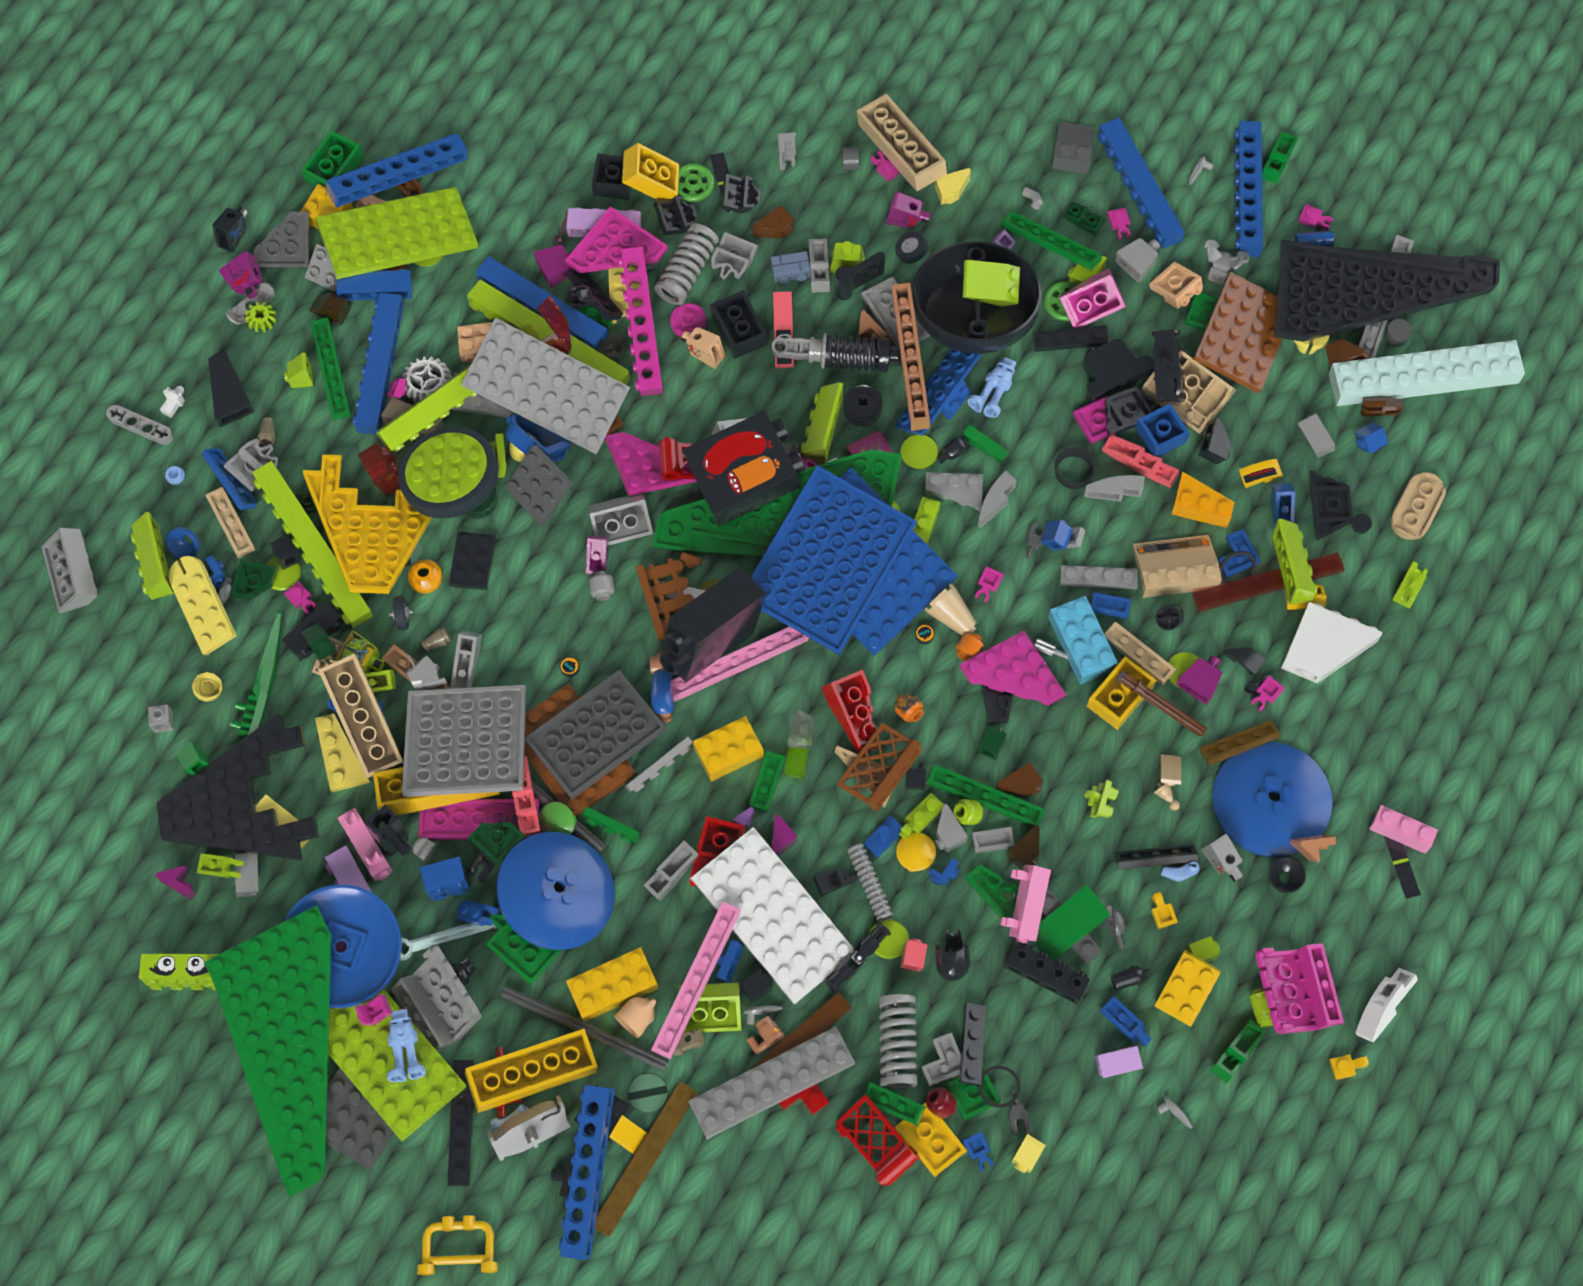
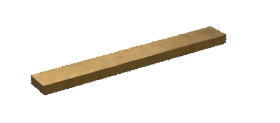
M679 1082L596 1217V1230L610 1238L689 1109L688 1101L696 1097L697 1091Z

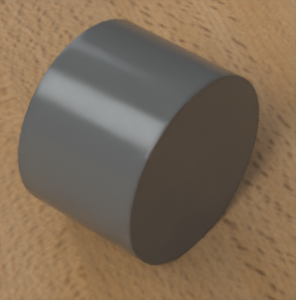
M858 147L842 148L843 171L859 170Z
M1403 319L1392 320L1385 332L1386 342L1394 347L1403 346L1411 334L1410 324Z

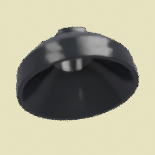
M1278 858L1269 868V881L1281 893H1294L1305 882V869L1294 858ZM1280 874H1289L1291 881L1289 883L1281 882L1279 879Z

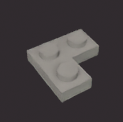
M952 1032L932 1040L939 1060L921 1067L929 1087L954 1078L960 1073L961 1054Z

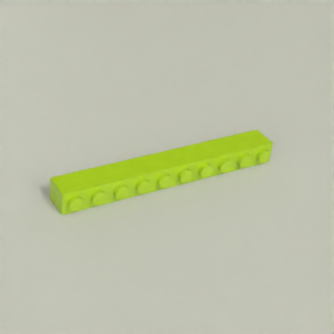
M479 280L468 293L469 306L475 311L483 312L488 319L497 318L518 330L530 324L543 343L625 385L630 380L629 370L484 281Z
M530 324L520 329V331L541 341ZM471 364L376 431V434L389 451L395 450L396 452L405 446L403 444L408 439L412 441L420 435L419 431L423 428L426 430L431 428L437 418L443 419L450 414L449 410L454 406L458 408L463 405L465 398L477 395V393L461 386Z
M270 461L253 471L252 474L255 479L252 481L258 490H263L264 494L262 497L266 503L273 505L274 509H272V512L277 520L281 518L284 522L282 527L287 535L291 533L294 537L291 541L296 549L301 548L303 551L301 556L306 564L311 563L313 566L311 571L316 579L320 578L323 584L321 586L325 593L332 595L333 599L331 602L337 610L340 608L344 613L341 617L346 625L351 624L354 629L372 618L371 610L361 595L349 591L336 557L273 462Z

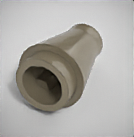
M271 418L262 419L257 436L259 444L262 446L273 445L276 441L273 419Z
M444 627L442 629L438 628L421 643L427 652L448 645L452 639Z

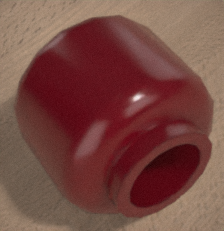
M940 1087L929 1092L926 1106L935 1116L945 1119L955 1112L957 1100L949 1091Z

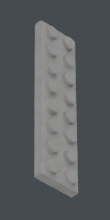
M834 1027L688 1102L706 1139H709L855 1065V1061L837 1027Z

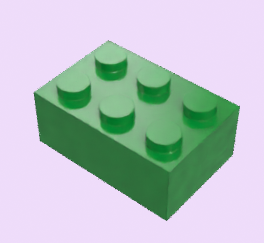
M330 130L302 168L301 173L304 181L314 187L317 184L326 187V180L346 174L351 170L354 171L364 158L361 145Z

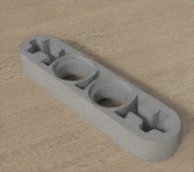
M112 405L107 409L106 415L110 422L162 445H168L173 441V433L165 425L118 405ZM113 413H115V414L119 413L121 417H119V416H117V415H115V416L113 417L112 414H113ZM130 418L137 419L134 425L127 424ZM146 425L153 426L150 432L143 431ZM159 433H161V434H163V435H165V434L167 433L168 436H167V437L164 436L163 438H161V436H160Z

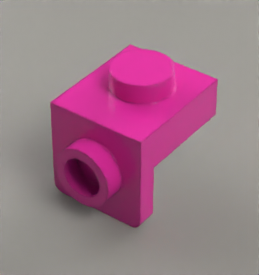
M379 995L366 1005L355 1007L357 1017L362 1025H376L393 1013L385 995Z

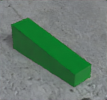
M969 425L964 431L963 437L970 445L998 462L1003 463L1008 456L1006 449L973 426Z

